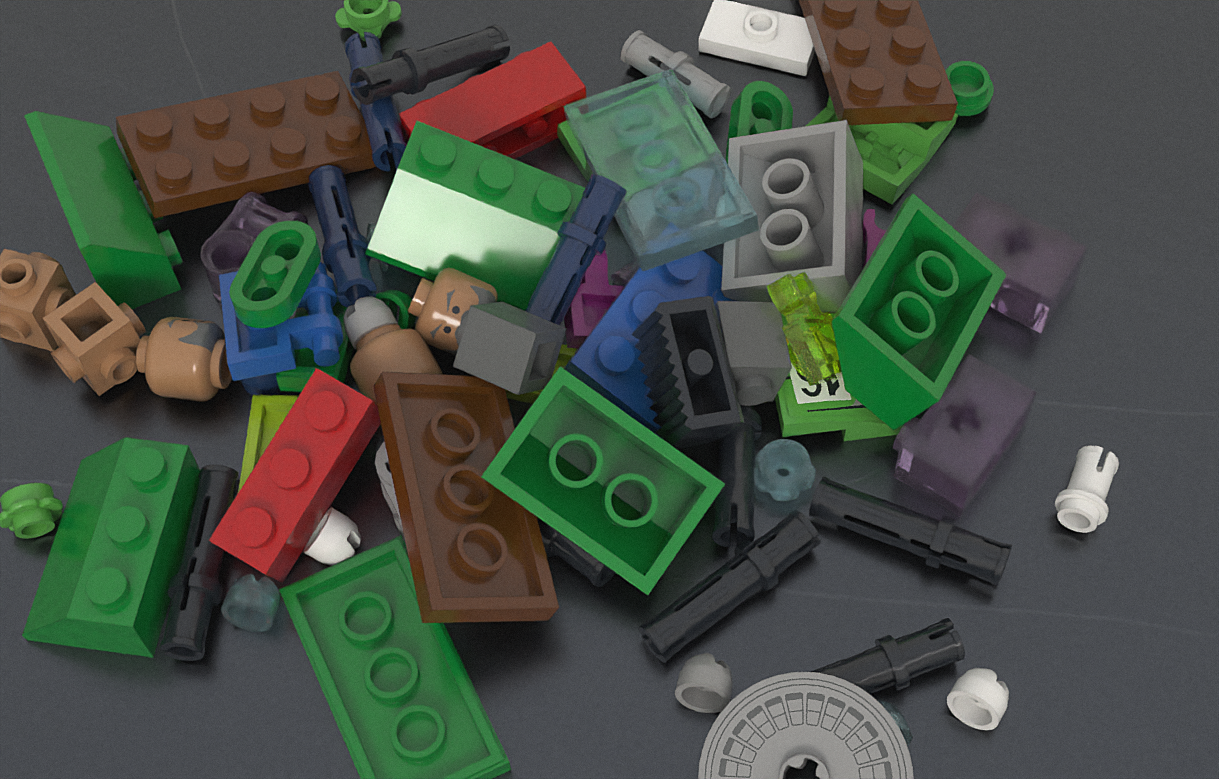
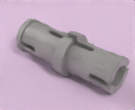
M641 30L634 32L625 42L621 51V61L638 69L652 80H657L669 96H679L703 111L710 118H714L722 112L729 101L731 87L725 83H720L706 72L694 66V60L691 56L683 51L672 52L649 38ZM664 63L688 78L691 84L687 85L662 69L660 65Z

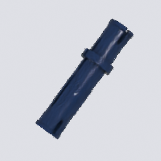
M364 32L366 48H362L358 33L349 37L345 43V52L352 70L349 74L350 88L355 98L357 97L353 88L368 83L366 80L351 83L353 70L384 61L379 38L370 32ZM393 95L377 100L369 105L360 102L375 166L381 170L390 171L387 154L391 153L397 170L407 144Z
M325 165L314 169L309 175V182L311 183H308V186L313 195L318 221L325 241L322 248L323 262L327 270L334 276L338 291V301L348 308L351 305H355V301L365 296L376 298L375 291H377V286L372 278L369 267L372 257L366 255L369 242L359 232L355 212L345 182V174L336 166Z
M592 174L590 176L589 182L582 194L583 196L569 222H562L557 232L560 240L555 248V252L545 268L525 310L557 325H560L595 255H602L607 245L603 239L616 211L627 194L626 189L600 175Z

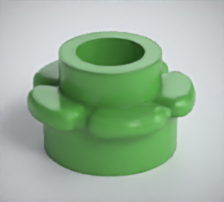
M45 483L20 485L8 490L0 498L2 508L0 527L9 528L19 538H35L47 534L55 527L54 521L62 516V501L55 498L53 488Z

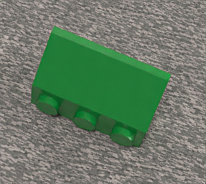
M39 111L24 115L78 247L100 288L117 306L125 302L131 309L181 290L172 267L183 263L169 229L157 234L153 223L163 220V217L154 218L142 189H137L134 183L137 180L123 147L119 149L110 126Z
M416 121L368 245L366 255L435 281L437 275L443 269H456L492 285L497 291V302H505L525 311L560 240L557 232L563 221L569 222L583 196L585 187Z
M914 193L905 199L832 319L845 390L893 431L941 399L1007 275Z
M561 366L481 476L485 481L646 595H649L725 485L721 480Z
M125 437L81 460L22 634L26 640L154 658L171 600L167 593L171 577L179 572L188 525L199 484L200 468L189 445Z

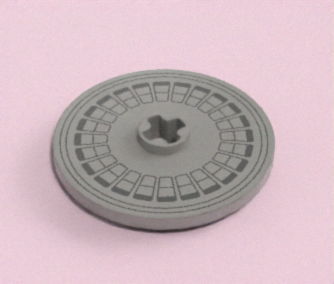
M791 672L764 679L750 686L723 709L706 737L699 762L698 779H786L790 767L803 769L808 760L818 763L816 776L820 779H914L911 756L898 725L887 710L869 693L844 679L816 672Z

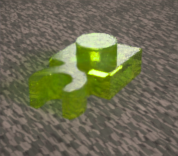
M802 272L795 277L787 274L767 286L769 295L777 309L785 316L788 322L782 329L789 342L787 346L794 368L802 376L806 377L810 386L842 377L832 327L833 318L829 311L821 312L817 304L816 291L807 274Z

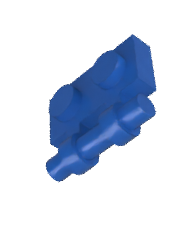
M320 262L297 307H303L307 310L308 316L289 318L279 325L268 328L250 327L243 324L237 318L229 290L238 271L219 275L227 364L233 381L296 369L294 350L307 347L313 351L314 361L320 366H332L339 361L338 347L343 342L342 325L339 318L333 315L332 307L337 302L335 282L327 275L325 264Z

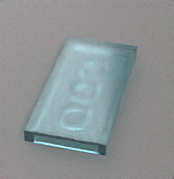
M672 69L563 106L567 123L592 173L616 182L627 191L614 216L642 272L759 231L758 217L754 208Z

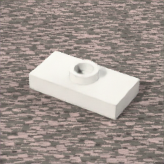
M714 0L699 36L698 51L806 76L815 48L805 18L728 0Z

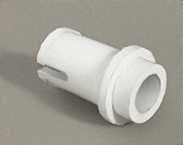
M1084 446L1079 449L1068 487L1058 493L1055 501L1058 520L1068 529L1087 533L1094 531L1097 525L1105 522L1109 512L1105 500L1113 476L1119 466V460L1114 453L1109 451L1106 454L1103 466L1098 467L1097 465L1104 448Z

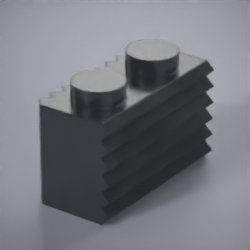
M705 296L659 303L631 334L638 339L634 347L641 351L637 359L644 366L640 372L648 376L643 384L650 388L646 396L653 400L649 408L656 413L652 421L659 425L655 433L676 449L720 441L730 431L739 427V424L745 422L713 297Z

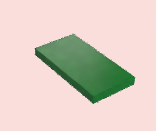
M401 535L279 589L361 779H493L511 770L508 757L444 624L422 623L407 547Z

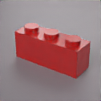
M550 41L536 49L523 52L514 59L481 75L472 76L464 83L431 99H425L416 103L412 108L399 113L406 144L409 141L416 121H420L516 159L557 139L558 124L588 111L586 86Z
M316 368L209 541L265 575L283 583L381 424L378 407L375 402Z

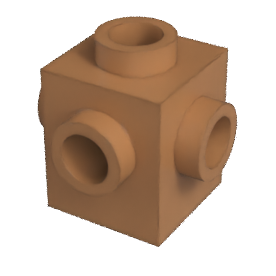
M4 248L0 255L1 338L49 351L56 349L58 344L43 318L76 295L62 265L57 260L40 252H32L28 255Z
M96 282L43 318L59 346L51 355L64 374L73 383L83 377L100 396L115 384L127 381L136 373V352L140 341L139 337L146 333V329L134 311L125 302L117 306Z

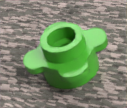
M344 0V8L336 12L335 18L339 27L353 29L365 41L364 32H370L380 38L390 22L400 19L402 11L400 5L395 1Z

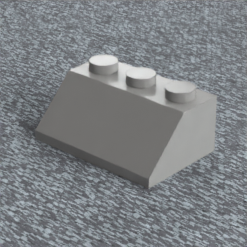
M847 120L729 138L721 288L724 296L736 301L779 302L781 314L837 313L862 272L863 161Z

